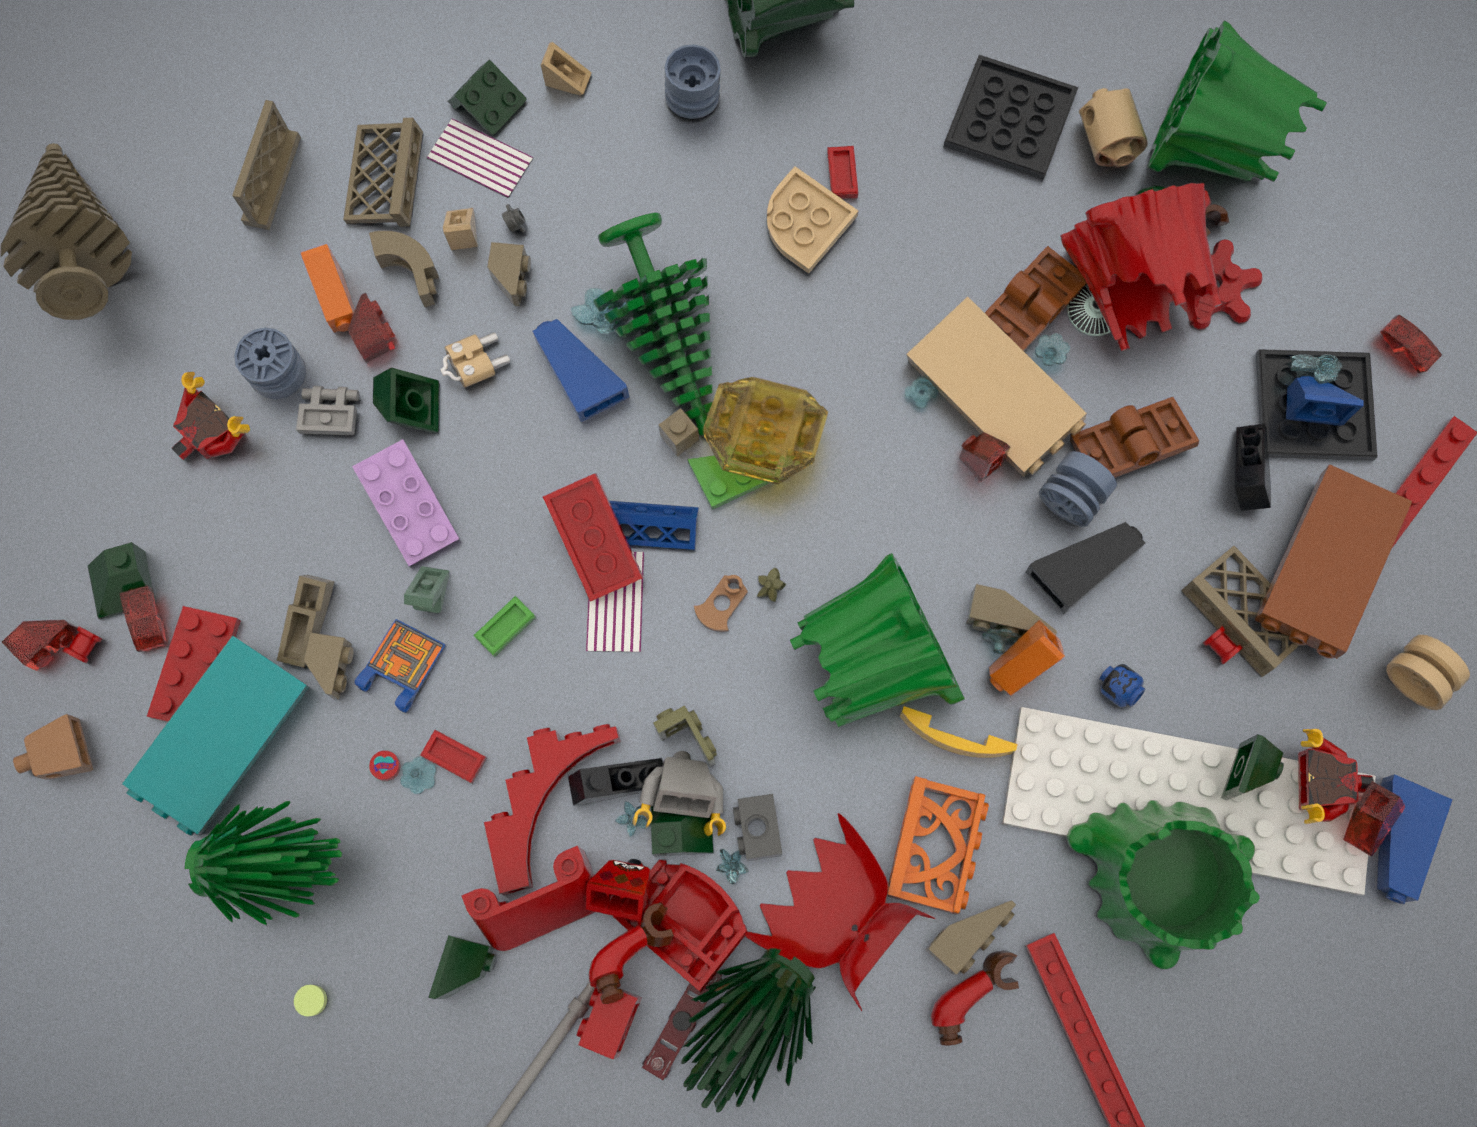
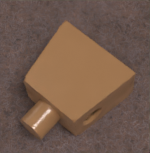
M65 714L27 735L24 738L27 753L13 758L14 767L18 773L21 774L32 770L35 777L44 780L93 770L80 719L69 714Z

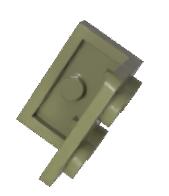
M684 705L675 711L669 708L656 716L658 720L653 722L661 741L688 727L709 767L715 765L716 749L709 736L703 738L699 732L703 730L702 724L694 710L688 712Z

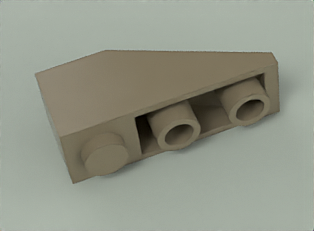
M975 585L966 624L973 625V629L988 632L992 629L1001 631L1002 636L1018 638V635L1023 636L1040 620L1055 635L1057 634V630L1005 590Z
M1011 900L945 926L925 950L952 975H957L959 972L965 974L975 962L972 956L979 948L984 951L995 939L992 933L998 925L1004 928L1015 914L1011 910L1016 904Z

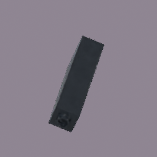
M1124 522L1032 562L1025 573L1057 608L1065 614L1144 546L1145 541L1137 528L1134 526L1130 527L1127 522Z

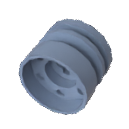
M695 44L683 45L673 50L667 57L664 66L666 103L680 117L689 119L702 118L710 114L716 108L719 101L721 75L719 59L711 50Z
M266 327L255 329L243 336L237 344L234 354L235 365L241 375L258 394L265 398L277 400L289 397L303 384L306 375L305 361L282 332Z
M1071 451L1066 454L1057 466V474H1052L1048 478L1047 483H1044L1041 487L1039 495L1044 504L1060 518L1073 525L1087 527L1094 518L1093 516L1100 510L1099 504H1104L1117 487V482L1111 472L1097 460L1084 453Z

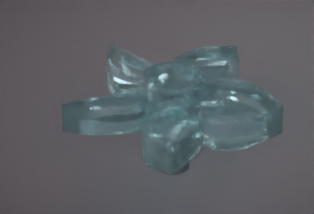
M625 801L624 811L626 814L619 816L615 822L621 825L628 824L627 833L631 837L636 832L637 826L645 829L647 819L643 815H639L634 826L633 817L636 811L641 809V805L635 810L632 804Z
M720 850L723 863L717 866L716 871L726 873L727 880L733 885L737 882L739 875L749 871L743 863H738L741 858L739 851L732 853L730 856L726 850Z

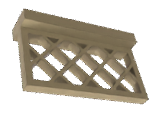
M265 100L232 195L243 211L241 218L243 224L270 230L301 139L298 132L288 129L275 103L269 100Z
M413 117L403 118L402 123L357 125L343 218L346 224L397 222L400 227H410L423 136L422 129ZM400 132V138L392 145L386 140L392 133ZM365 133H376L378 135L367 146L364 144ZM384 142L388 148L376 157L372 151ZM395 153L397 160L387 169L383 162ZM370 154L375 160L362 169L360 167L361 160ZM380 165L385 172L373 181L368 175ZM391 177L394 180L393 186L384 193L379 186ZM364 178H367L371 184L359 194L357 185ZM377 189L382 195L369 205L365 198ZM363 201L368 208L360 215H353L354 208ZM388 201L390 203L389 214H378L376 210Z
M1233 546L1181 591L1217 630L1222 626L1225 628L1227 636L1236 645L1243 647L1239 653L1263 677L1275 669L1299 645L1293 642L1288 646V642L1292 641L1289 640V636L1283 633L1281 635L1268 633V630L1262 626L1261 632H1257L1249 627L1248 618H1255L1258 612L1248 611L1247 598L1260 600L1261 606L1271 583ZM1232 556L1239 564L1240 572L1227 571L1226 559ZM1208 575L1220 576L1221 589L1213 588L1204 578ZM1227 577L1240 579V591L1227 590ZM1247 580H1254L1260 586V594L1247 592ZM1228 596L1241 598V610H1235L1228 604ZM1268 639L1281 641L1282 653L1277 656L1269 648Z

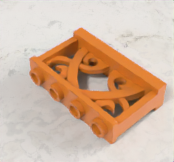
M917 776L914 777L888 882L887 897L955 915L960 913V909H966L969 892L965 891L967 879L972 880L976 862L971 861L974 849H979L982 839V832H978L980 820L985 821L989 803L984 802L985 794L929 781ZM924 790L950 797L940 807L923 794ZM958 800L965 801L971 810L969 818L964 821L959 818L958 813L962 809L955 810L950 816L946 812L950 804ZM932 814L936 817L934 823L929 828H924L920 825L919 821L922 816H926L929 821L932 818ZM942 823L953 841L956 852L940 865L930 869V860L927 853L919 845L912 843L914 836L922 837L931 834ZM969 828L965 843L960 830ZM919 855L922 858L924 871L919 872L920 863L918 866L911 865L910 859L912 856ZM961 862L959 874L957 877L953 872H950V870ZM936 878V884L942 891H944L942 884L945 881H950L953 885L952 895L945 900L938 899L931 890L930 880ZM924 882L927 897L901 891L902 885Z

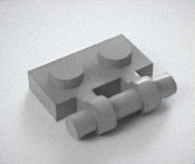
M323 386L302 389V399H311L310 404H299L296 427L299 434H355L357 408L354 405H347L348 401H359V390H349L348 387L324 389ZM324 400H336L335 405H324L322 403Z

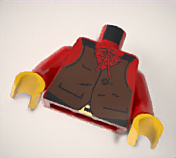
M194 372L184 373L181 382L185 388L176 421L173 424V427L183 438L171 449L183 460L195 449L206 459L232 453L241 437L250 431L249 425L241 424L243 417L233 416L229 418L202 391L198 393L196 388H201L205 384L202 377H196L193 380Z
M1303 729V732L1308 736V741H1301V746L1311 747L1312 749H1306L1298 753L1299 810L1308 811L1309 819L1304 820L1305 824L1330 822L1345 814L1349 809V805L1358 802V792L1372 793L1374 779L1371 775L1358 774L1357 761L1348 758L1345 751L1325 739L1319 729Z

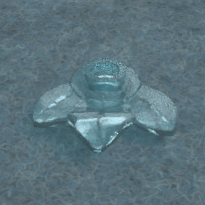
M590 288L585 293V304L572 307L571 313L579 323L593 325L601 333H611L618 324L616 322L609 324L604 315L612 309L609 310L607 306L603 311H599L593 304V300L606 292L599 288Z
M1298 354L1290 357L1293 361L1291 371L1314 372V379L1319 384L1335 381L1338 377L1337 373L1342 370V363L1333 355L1325 354L1321 357Z

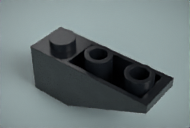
M1266 423L1236 427L1235 491L1241 511L1271 508V479Z
M662 758L579 769L568 776L573 806L641 793L646 777L656 767L663 766Z

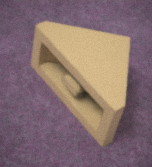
M549 43L541 63L545 86L580 96L583 95L592 72L555 43Z
M467 208L447 211L443 231L450 249L478 247L474 209Z

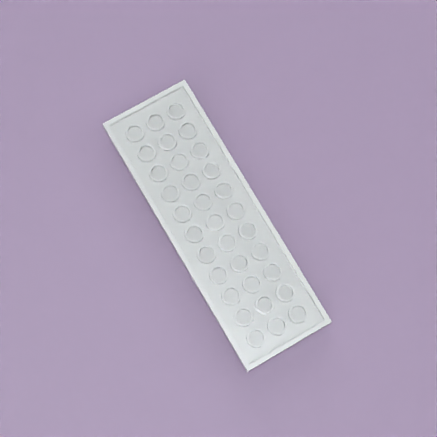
M1025 707L1020 708L1014 742L1018 746L1012 755L1002 819L1003 825L1067 837V833L1073 825L1087 822L1089 815L1092 813L1111 815L1120 803H1126L1133 810L1139 811L1143 810L1150 800L1158 801L1165 807H1170L1176 802H1185L1197 807L1210 809L1215 814L1220 828L1226 833L1244 835L1251 839L1255 846V854L1249 861L1252 874L1355 895H1365L1375 775H1371L1374 779L1372 793L1358 792V802L1349 805V809L1345 814L1330 822L1305 824L1304 820L1309 819V814L1307 810H1299L1298 760L1282 758L1281 762L1284 763V767L1277 780L1275 779L1273 782L1232 799L1224 800L1221 796L1238 750L1236 748ZM1358 772V774H1360V775H1370V774H1365V773H1359V772Z

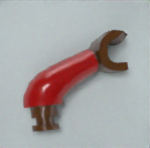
M662 903L649 906L645 911L641 926H635L604 946L591 961L588 973L589 982L592 987L598 988V992L602 994L600 998L603 1004L614 1003L624 997L623 990L618 988L621 986L620 979L624 976V965L647 945L662 947L671 944L673 938L672 929L658 931L652 926L661 924L667 913L668 908L664 907Z
M1010 951L991 953L983 963V970L978 971L949 989L934 1003L931 1012V1023L933 1026H938L939 1034L943 1035L940 1038L941 1045L950 1046L963 1042L962 1036L958 1035V1032L961 1031L960 1024L965 1022L967 1012L980 999L993 990V985L1004 990L1019 989L1018 981L1015 979H1001L1002 968L1007 964L1013 963L1018 955Z

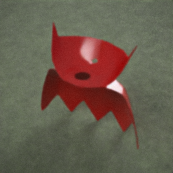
M838 813L839 823L844 833L846 844L814 838L813 841L822 872L788 870L786 874L794 906L761 903L760 908L772 936L748 932L745 937L766 950L770 948L780 949L779 955L789 960H792L795 956L811 968L820 969L839 962L844 984L862 1011L855 991L866 975L916 915L935 918L905 904L885 903L888 882L883 870L859 833L845 817ZM857 925L858 931H852V926ZM869 934L868 940L864 941L865 935Z

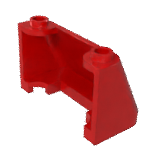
M577 845L563 851L556 857L553 869L557 882L509 903L508 901L498 902L495 894L489 889L484 888L475 889L461 896L467 912L494 949L499 951L514 949L595 913L594 911L586 910L587 883L595 874L587 854L582 848Z

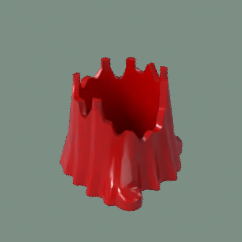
M1189 183L1179 187L1173 185L1159 191L1152 189L1136 196H1126L1095 206L1085 212L1087 220L1075 224V229L1060 235L1063 247L1085 279L1115 341H1118L1121 351L1130 349L1126 328L1132 331L1139 339L1146 336L1147 322H1158L1161 332L1171 330L1169 311L1173 301L1175 306L1180 305L1187 312L1190 322L1201 318L1197 308L1200 297L1210 295L1215 307L1222 305L1206 234L1205 212L1211 200L1208 191L1204 190V183Z

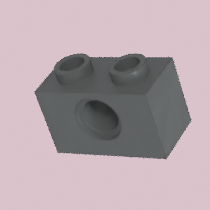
M773 794L737 799L738 807H733L735 825H741L743 834L742 837H737L739 854H746L747 861L782 856ZM759 820L764 823L766 830L762 835L754 836L750 834L748 826L752 821Z

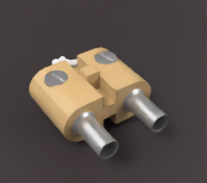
M495 332L479 339L474 334L444 346L447 355L443 358L444 367L440 370L443 376L448 375L452 380L460 381L462 386L466 388L495 376L494 370L509 364L510 359L505 354L490 361L488 355L484 353L483 347L499 341ZM448 359L453 369L456 370L458 377H455L450 371H446Z

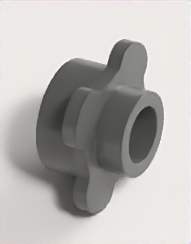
M507 204V211L502 213L505 224L511 232L520 229L524 233L526 231L523 223L526 222L524 215L519 208L513 209L510 204Z

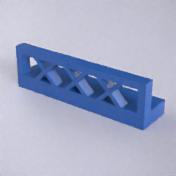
M609 501L619 524H629L635 530L630 536H625L629 545L695 550L699 507ZM649 526H657L663 534L658 538H650L644 530ZM677 528L690 529V541L678 540L672 532Z

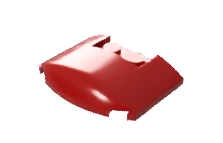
M658 860L650 870L649 894L645 911L649 906L657 903H662L664 907H667L668 910L662 923L652 926L658 931L672 929L673 938L670 945L662 947L647 945V947L697 990L702 992L717 973L716 971L720 969L748 933L747 927L743 923L742 916L734 901L713 879L682 863L680 865L667 864L666 860ZM613 916L627 930L638 925L641 926L642 923Z

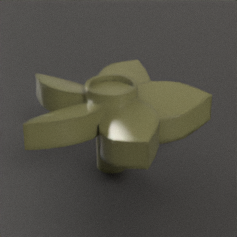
M774 567L768 573V576H758L759 583L764 587L761 588L757 597L762 598L768 595L771 601H776L777 591L782 590L786 585L785 582L780 580V573L777 568Z

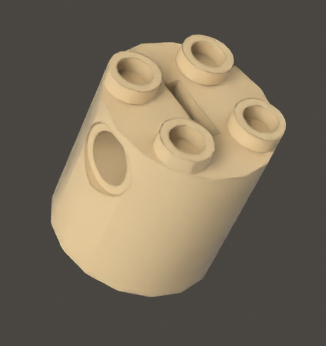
M1106 88L1099 89L1092 94L1093 98L1079 110L1095 162L1099 166L1105 167L1126 166L1133 162L1148 145L1136 105L1128 88L1108 91Z

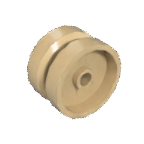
M1428 635L1413 637L1404 647L1403 653L1396 655L1387 665L1386 669L1389 679L1398 690L1416 704L1431 710L1442 709L1452 698L1453 692L1460 690L1470 677L1469 669L1462 658L1449 646Z

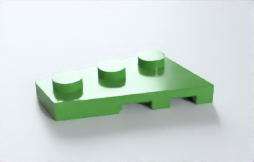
M775 447L687 459L712 510L788 475V471Z

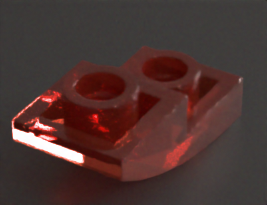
M1401 315L1395 316L1380 331L1395 354L1404 352L1418 373L1428 371L1442 356L1434 343L1417 326Z
M147 585L119 593L127 626L136 651L142 652L166 645L162 618L157 615L152 588Z

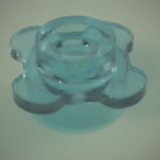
M924 376L917 377L912 386H908L905 389V396L912 398L918 408H925L927 402L938 395V389L933 387L932 383ZM923 390L924 394H920L919 391Z

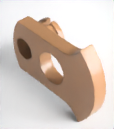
M724 575L707 600L701 605H694L695 614L701 624L713 631H729L727 622L748 593L742 579L737 575ZM731 583H736L739 585V589H730L728 586ZM725 596L730 600V606L727 610L720 611L715 608L714 601L717 597Z

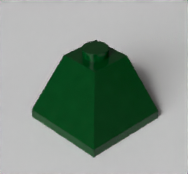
M392 367L373 377V404L387 422L435 434L438 433L439 380Z
M133 542L103 550L88 565L98 619L101 620L156 604L146 553Z
M1259 734L1241 742L1221 798L1229 800L1273 782L1275 779L1277 780L1284 767V763L1281 762L1283 752Z
M651 806L652 855L654 857L714 853L713 832L710 836H706L704 832V826L711 820V815L709 818L657 812L653 811L654 806Z
M448 935L428 998L447 999L484 978L486 972L490 973L493 969L496 955L492 954L494 948L462 937Z

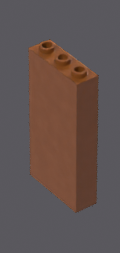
M1329 464L1319 476L1254 620L1261 623V626L1268 631L1280 632L1289 636V640L1298 645H1308L1317 649V653L1323 657L1338 659L1345 654L1412 501Z

